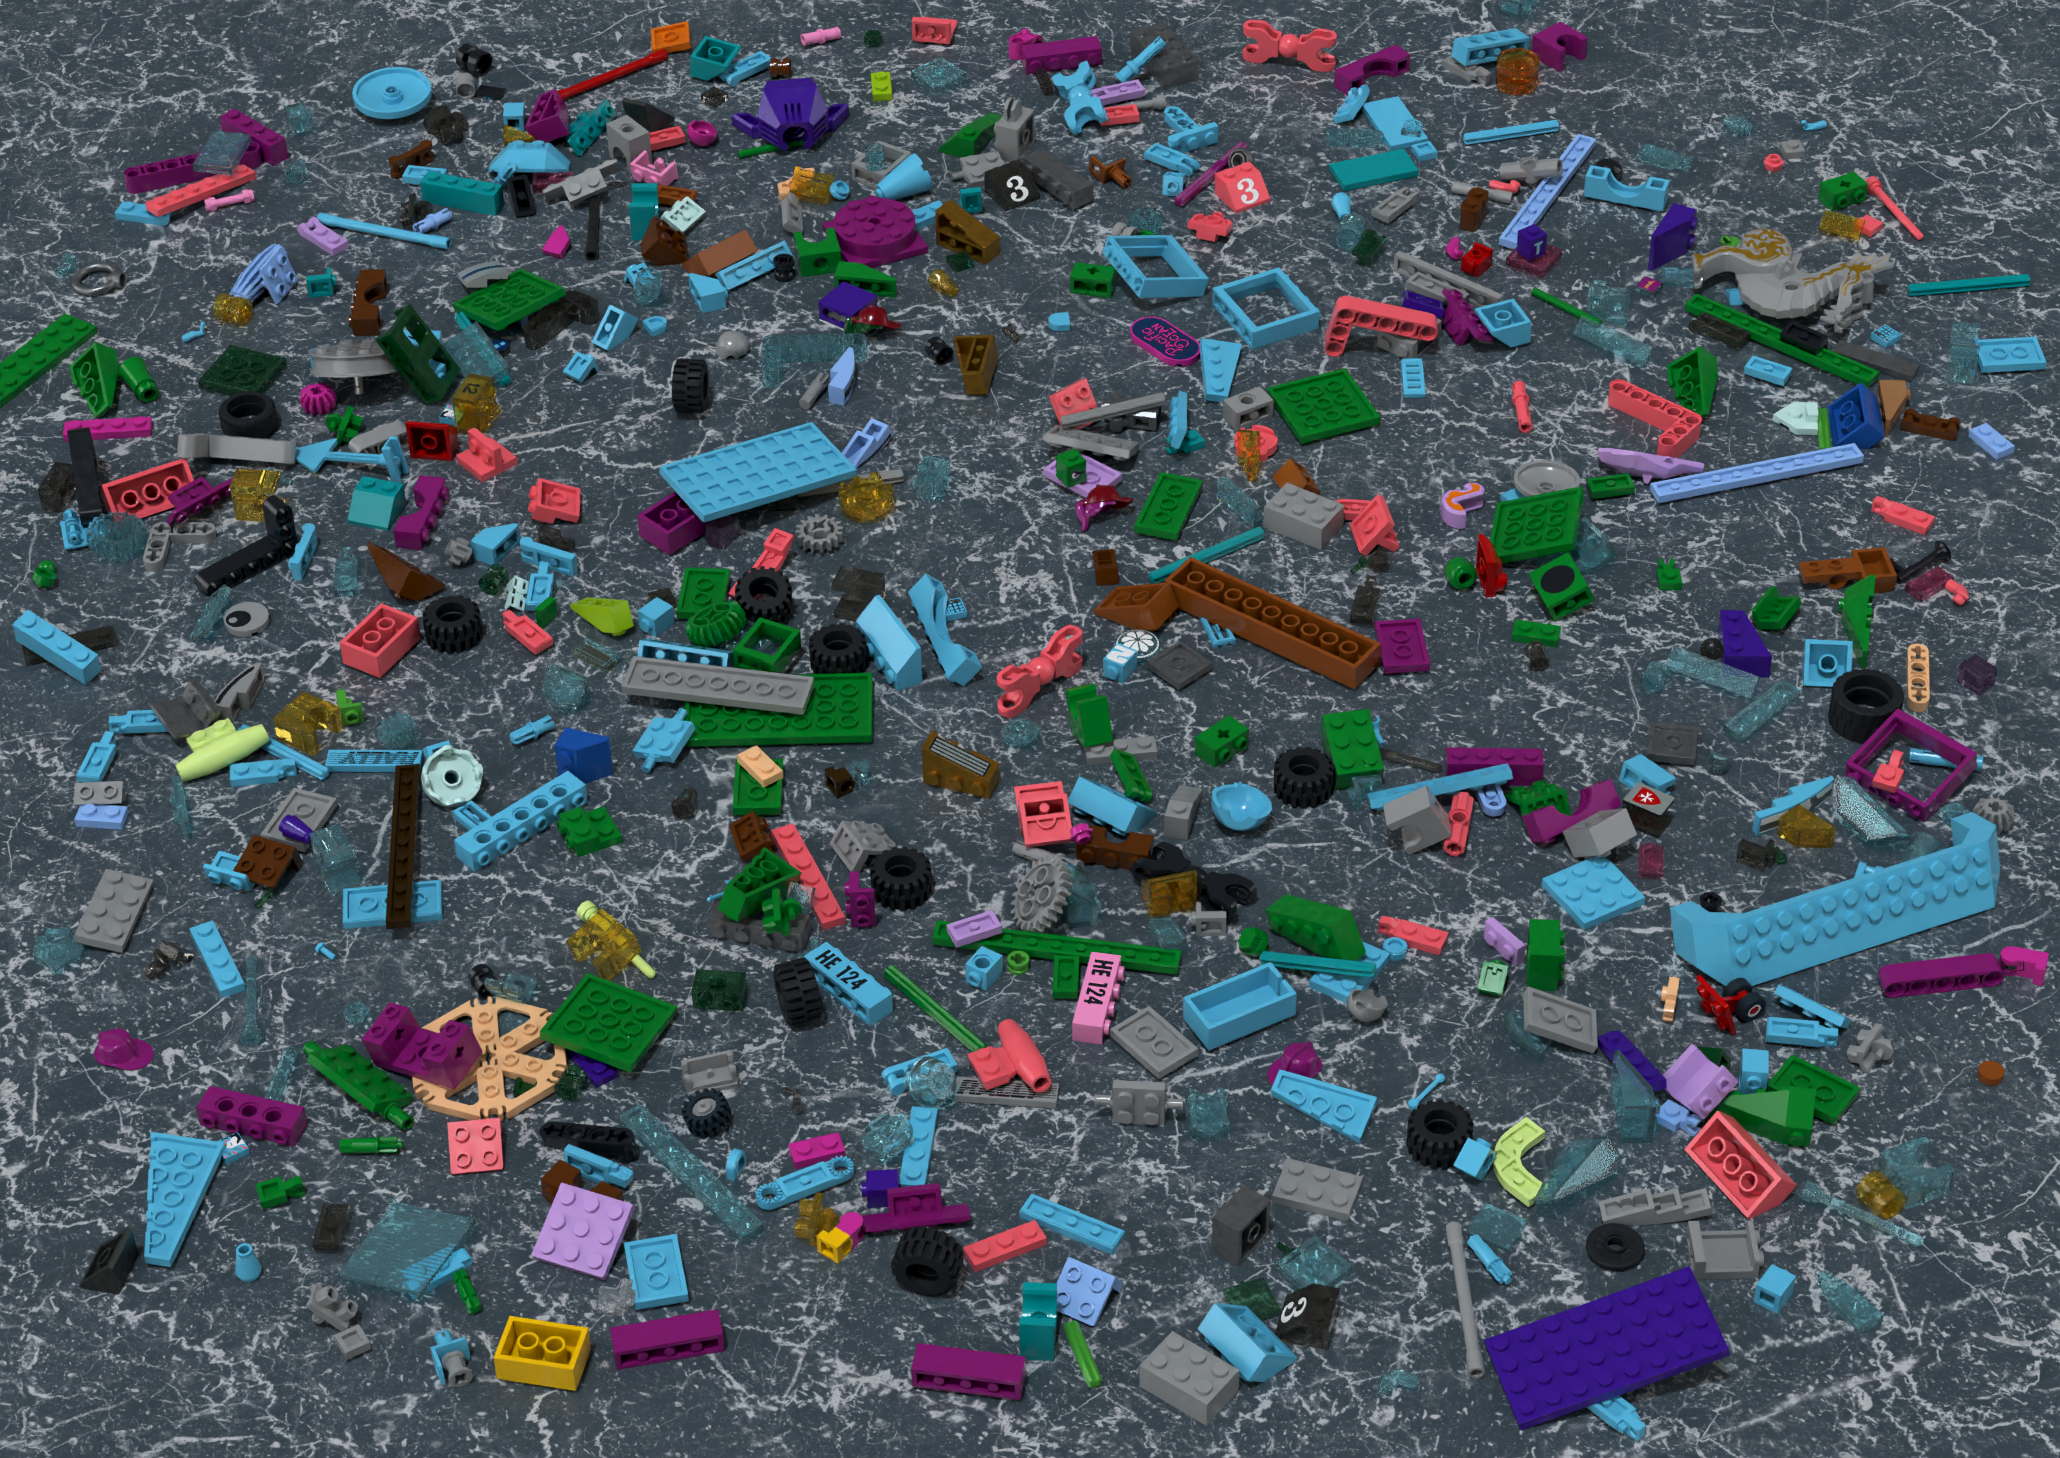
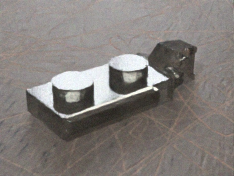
M1367 575L1365 586L1357 587L1350 613L1351 623L1373 625L1380 597V588H1376V576Z

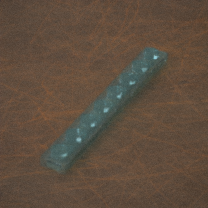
M641 1103L619 1115L620 1123L625 1128L630 1129L634 1137L742 1243L764 1231V1224Z

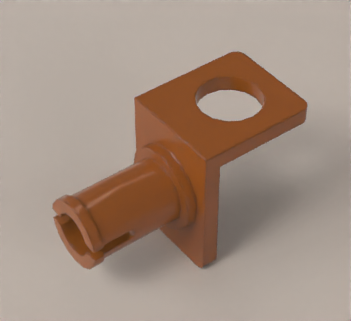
M1095 156L1090 158L1089 172L1102 184L1114 179L1123 189H1126L1132 183V178L1124 173L1126 163L1124 158L1108 166L1101 163ZM1095 164L1099 167L1100 174L1095 170Z

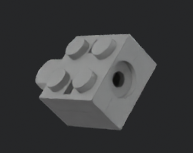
M1011 97L1007 98L1004 104V114L994 126V133H996L994 149L999 152L1002 160L1009 162L1017 161L1019 163L1035 143L1034 109L1022 107L1021 100H1015Z

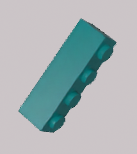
M430 171L420 181L422 201L424 203L497 216L504 206L502 185Z

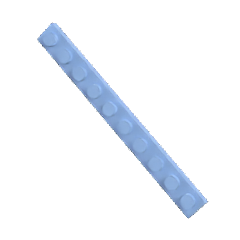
M1581 134L1576 135L1559 158L1563 164L1562 175L1542 180L1499 237L1498 245L1517 250L1518 230L1533 224L1537 225L1596 146V138Z
M1852 443L1650 483V491L1658 503L1860 464L1863 463L1864 455L1857 445Z

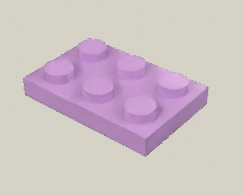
M1079 452L1086 460V481L1068 489L1087 498L1089 492L1098 484L1116 486L1122 481V473ZM1056 460L1043 469V476L1066 487L1056 477Z

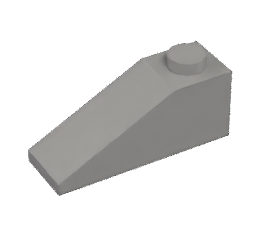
M1179 785L1170 798L1164 815V837L1188 840L1203 794L1202 788Z

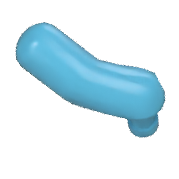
M1806 120L1801 122L1805 131H1816L1827 126L1825 120L1816 123H1807Z
M204 321L200 323V331H190L182 336V340L187 343L195 338L204 336V327L206 325Z

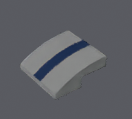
M499 261L486 262L458 273V279L467 288L487 287V279H508V270Z

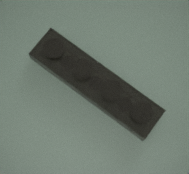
M113 625L68 635L93 652L118 646ZM22 645L26 666L49 662Z

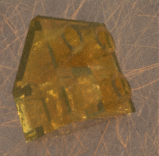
M1196 870L1141 880V899L1149 918L1196 909Z

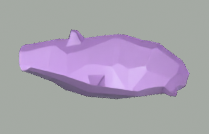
M1598 448V457L1603 463L1622 474L1629 473L1632 477H1642L1644 484H1648L1651 479H1667L1681 474L1703 473L1704 464L1700 462L1636 451Z

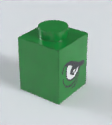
M1076 449L1056 455V477L1067 488L1085 482L1086 460Z

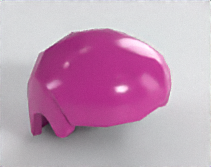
M694 119L692 123L688 124L687 134L689 140L700 147L708 146L715 141L717 131L709 122L696 121Z

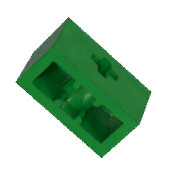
M1855 172L1820 182L1818 200L1831 211L1866 201L1868 183Z
M1075 262L1070 275V294L1104 298L1112 297L1116 285V269L1114 267Z
M1228 715L1195 737V755L1216 768L1248 747L1249 729Z

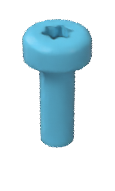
M320 942L315 948L318 954L323 953L332 961L337 957L326 948V944Z

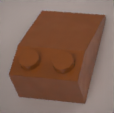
M1170 582L1115 587L1093 611L1098 616L1135 630H1149L1153 632L1160 629L1166 619L1170 618L1180 605Z

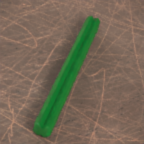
M889 965L884 969L885 978L969 1050L975 1052L978 1049L987 1047L986 1043L897 967Z

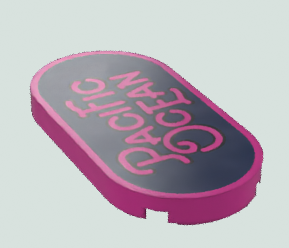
M1143 317L1134 321L1130 326L1131 340L1170 366H1176V364L1189 366L1200 358L1199 342L1165 319Z

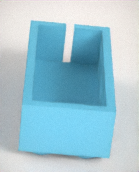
M1269 962L1183 997V1019L1209 1051L1296 1015L1297 993L1285 979L1282 980V975Z

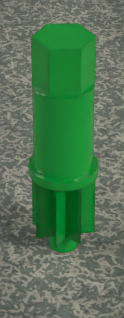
M376 1136V1138L340 1139L339 1148L340 1153H398V1149H403V1141H398V1137Z

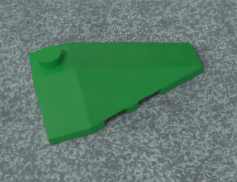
M1783 1086L1780 1091L1766 1092V1089L1763 1088L1756 1089V1093L1743 1094L1740 1091L1729 1092L1709 1113L1708 1117H1712L1717 1111L1734 1117L1748 1132L1785 1145L1809 1147L1816 1089Z

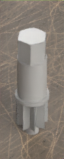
M820 372L799 400V405L804 410L812 406L829 383L830 379L827 372Z

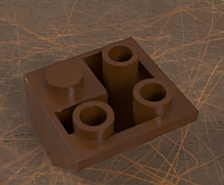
M654 216L640 243L642 256L656 266L683 264L689 260L685 235L681 231L671 228L666 221L659 220Z

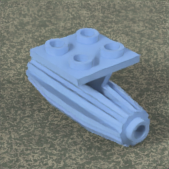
M272 244L250 262L239 275L229 294L230 301L235 307H247L260 297L266 289H268L274 303L279 304L298 281L288 260L285 248L279 244Z

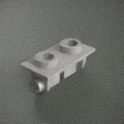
M123 781L75 783L74 806L122 804L125 801Z

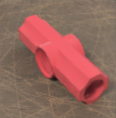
M1459 792V794L1453 796L1451 811L1448 816L1452 836L1445 839L1443 850L1449 856L1458 857L1465 851L1474 798L1467 792Z

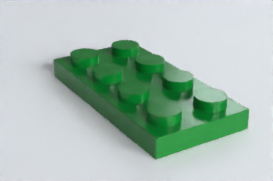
M1160 472L1134 525V532L1177 541L1201 492L1203 480Z

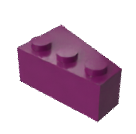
M556 89L539 95L525 125V129L533 141L541 140L544 143H551L555 139L570 134L568 107Z

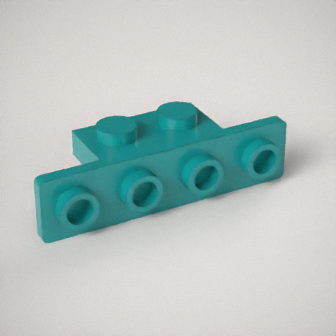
M605 99L595 110L589 112L582 111L576 116L577 119L569 124L570 134L563 137L566 142L568 141L577 156H581L606 128V123L614 119L616 112L609 101Z

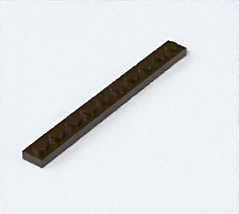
M419 764L395 766L385 921L387 929L412 928L420 788Z

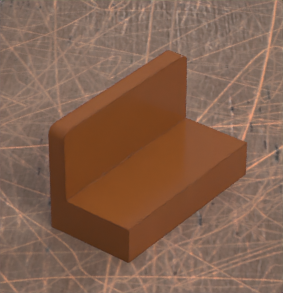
M1291 458L1273 475L1280 489L1286 483H1289L1317 495L1321 493L1305 467Z

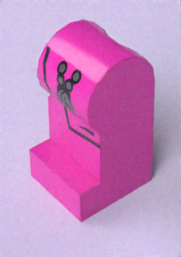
M2008 946L2001 950L1999 964L2004 975H2018L2033 979L2032 984L2042 986L2049 953Z

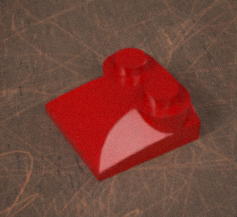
M1478 534L1475 568L1485 597H1495L1498 592L1503 591L1504 587L1507 586V575L1502 572V561L1498 558L1494 545L1486 536Z

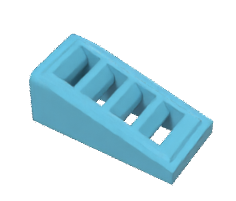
M1402 359L1400 372L1404 398H1424L1425 382L1422 359Z

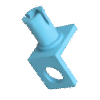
M443 1329L445 1337L442 1336L440 1330L436 1332L434 1339L437 1345L430 1347L434 1368L441 1386L446 1385L442 1369L444 1368L442 1358L447 1353L458 1350L464 1352L466 1361L471 1358L466 1337L453 1340L452 1334L448 1329Z

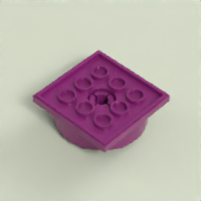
M869 196L866 199L848 202L847 205L836 213L834 220L822 223V229L825 233L827 228L834 227L841 250V257L845 262L861 263L873 268L928 253L927 244L916 230L915 216L911 209L903 202Z

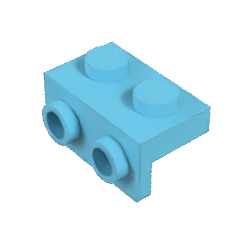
M218 851L212 864L205 863L203 866L207 879L214 884L223 883L230 885L236 890L245 889L248 891H252L255 883L250 882L247 875L233 871L241 856Z

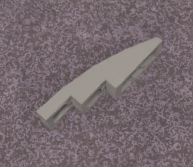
M1650 1188L1598 1201L1604 1224L1651 1225L1713 1215L1706 1188L1681 1195L1678 1188L1653 1195Z

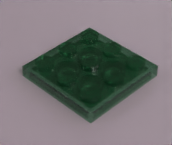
M229 345L199 379V388L230 396L244 391L263 393L287 365L286 358Z

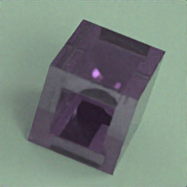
M1975 654L1960 664L1957 682L1980 696L1995 685L1998 668Z

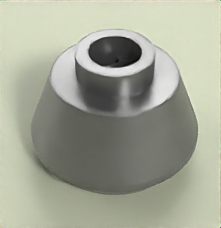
M1246 148L1234 149L1228 159L1229 168L1246 162L1254 165V157Z

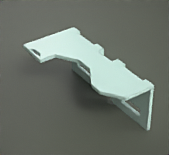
M515 575L508 582L505 593L508 591L505 610L511 606L524 612L526 598L523 595L527 594L529 581Z

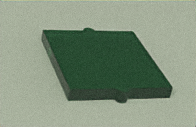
M1264 1277L1246 1283L1241 1281L1239 1285L1222 1289L1228 1304L1247 1306L1262 1322L1263 1320L1281 1315V1310Z

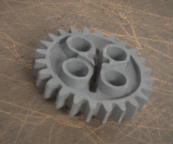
M1046 855L1045 858L1039 857L1038 862L1033 861L1031 869L1026 867V875H1020L1022 881L1015 885L1018 888L1017 892L1012 893L1015 900L1010 903V905L1014 906L1010 913L1015 915L1012 920L1016 922L1017 927L1029 932H1044L1045 927H1051V921L1057 922V914H1063L1062 906L1068 905L1067 901H1065L1066 897L1071 895L1068 889L1073 886L1072 883L1068 882L1073 875L1069 874L1071 868L1067 866L1066 862L1055 856Z

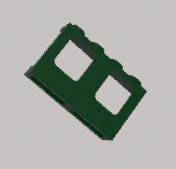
M411 304L394 311L397 319L388 332L378 335L375 341L425 405H429L443 398L461 368ZM404 327L419 344L418 348L405 335ZM430 359L446 365L447 375L443 381L430 367Z

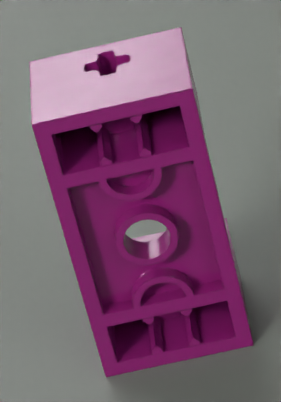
M389 1002L361 1039L375 1066L454 1090L483 1052L470 1025L449 1020L440 1033L420 1028L410 1008Z

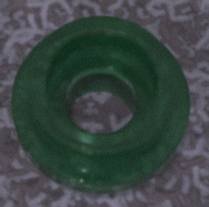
M869 30L865 33V44L876 47L882 43L883 37L880 31Z

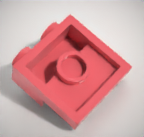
M538 478L536 485H532L529 491V498L531 500L528 512L532 513V519L540 522L553 524L555 518H559L564 521L577 523L580 514L581 489Z

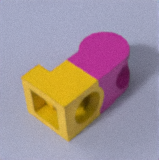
M856 1212L845 1213L840 1218V1223L829 1233L822 1230L816 1236L817 1251L839 1264L864 1237L862 1216Z

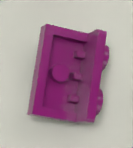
M859 871L849 872V882H844L845 897H850V899L845 900L846 914H851V927H875L874 889H860Z

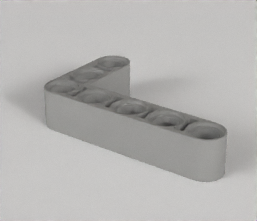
M204 433L178 434L177 457H217L295 464V441Z

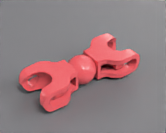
M1248 20L1243 24L1244 35L1258 42V44H1248L1245 46L1242 52V57L1245 61L1263 63L1271 57L1278 58L1280 53L1286 58L1297 56V60L1306 63L1313 71L1331 72L1336 67L1335 57L1321 50V48H1331L1336 43L1337 34L1332 30L1318 28L1308 35L1301 34L1300 38H1298L1294 34L1282 36V31H1276L1266 21Z
M1067 625L1054 633L1047 647L1040 652L1039 657L1032 658L1027 665L1025 663L1019 667L1008 665L997 674V686L1006 691L997 702V710L1000 715L1007 718L1017 716L1029 706L1033 696L1040 691V686L1048 684L1053 677L1055 679L1060 676L1070 678L1083 668V657L1074 652L1083 641L1082 629L1074 625ZM1069 635H1074V636H1072L1071 638H1069L1068 640H1066V637H1067V636H1069ZM1014 702V704H1015L1014 706L1009 707V708H1006L1007 706H1009L1010 704H1012V703Z

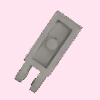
M1403 187L1373 208L1372 217L1390 223L1410 206H1414L1419 201L1421 195L1417 191L1410 194V189Z

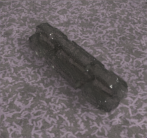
M1043 67L1041 69L1037 68L1036 77L1044 95H1052L1054 87L1051 84L1046 69Z

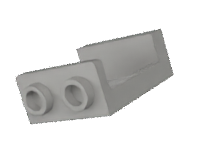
M1753 1220L1747 1221L1745 1230L1701 1231L1699 1221H1688L1686 1243L1691 1270L1696 1280L1758 1278L1759 1267L1764 1266L1763 1251L1758 1250L1760 1234L1758 1230H1754Z

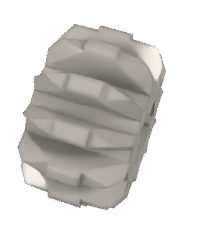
M1988 796L1987 799L1980 798L1978 804L1973 809V813L1997 826V835H2000L2001 832L2007 833L2012 824H2014V806L2010 805L2008 800H2000L1999 796L1997 798H1992L1991 796Z

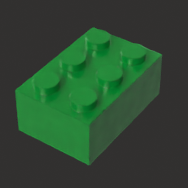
M1369 709L1322 715L1320 733L1325 753L1328 755V758L1332 759L1334 765V790L1381 784L1384 767Z

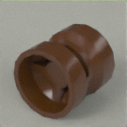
M770 58L771 78H777L778 76H783L784 78L791 77L790 58H784L782 62L777 58Z

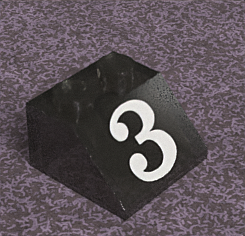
M1019 159L984 172L985 193L1005 211L1040 199L1039 191L1029 168Z
M1313 1283L1286 1295L1275 1335L1282 1342L1328 1351L1339 1311L1340 1288Z

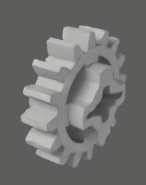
M816 514L815 518L807 516V521L800 520V525H796L795 539L798 546L803 545V550L810 548L812 553L816 550L823 553V549L832 551V546L839 547V542H843V526H841L840 521H836L835 517L828 519L826 514L823 517H819Z

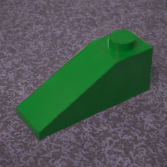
M839 261L834 275L835 288L844 281L877 296L897 297L896 278L861 263Z

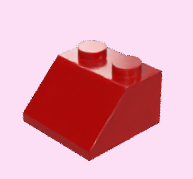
M406 421L410 458L453 461L459 447L457 428L448 424Z

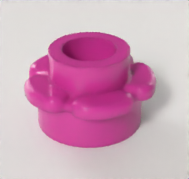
M1086 823L1078 824L1071 828L1070 839L1074 843L1077 842L1078 845L1085 844L1091 840L1093 829L1089 828Z

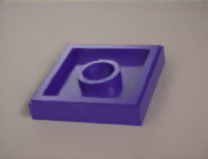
M1403 290L1401 295L1403 307L1428 312L1436 317H1443V301Z

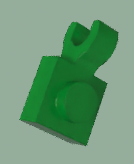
M280 1176L256 1184L262 1209L288 1202L287 1196L300 1198L306 1195L301 1176L293 1177L284 1182Z

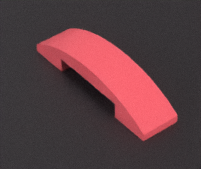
M774 528L763 544L764 552L752 568L755 567L758 570L760 566H765V569L772 567L775 568V572L779 571L789 553L794 535ZM737 582L728 593L729 597L735 598Z

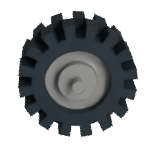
M704 1088L703 1093H700L698 1090L695 1092L696 1096H688L689 1102L684 1101V1107L681 1108V1112L691 1133L693 1132L695 1136L700 1134L701 1137H706V1134L709 1133L711 1137L714 1136V1131L717 1130L720 1133L722 1126L725 1128L728 1126L727 1121H731L732 1117L730 1114H732V1111L720 1090L717 1092L716 1089L711 1088L709 1092L708 1088Z

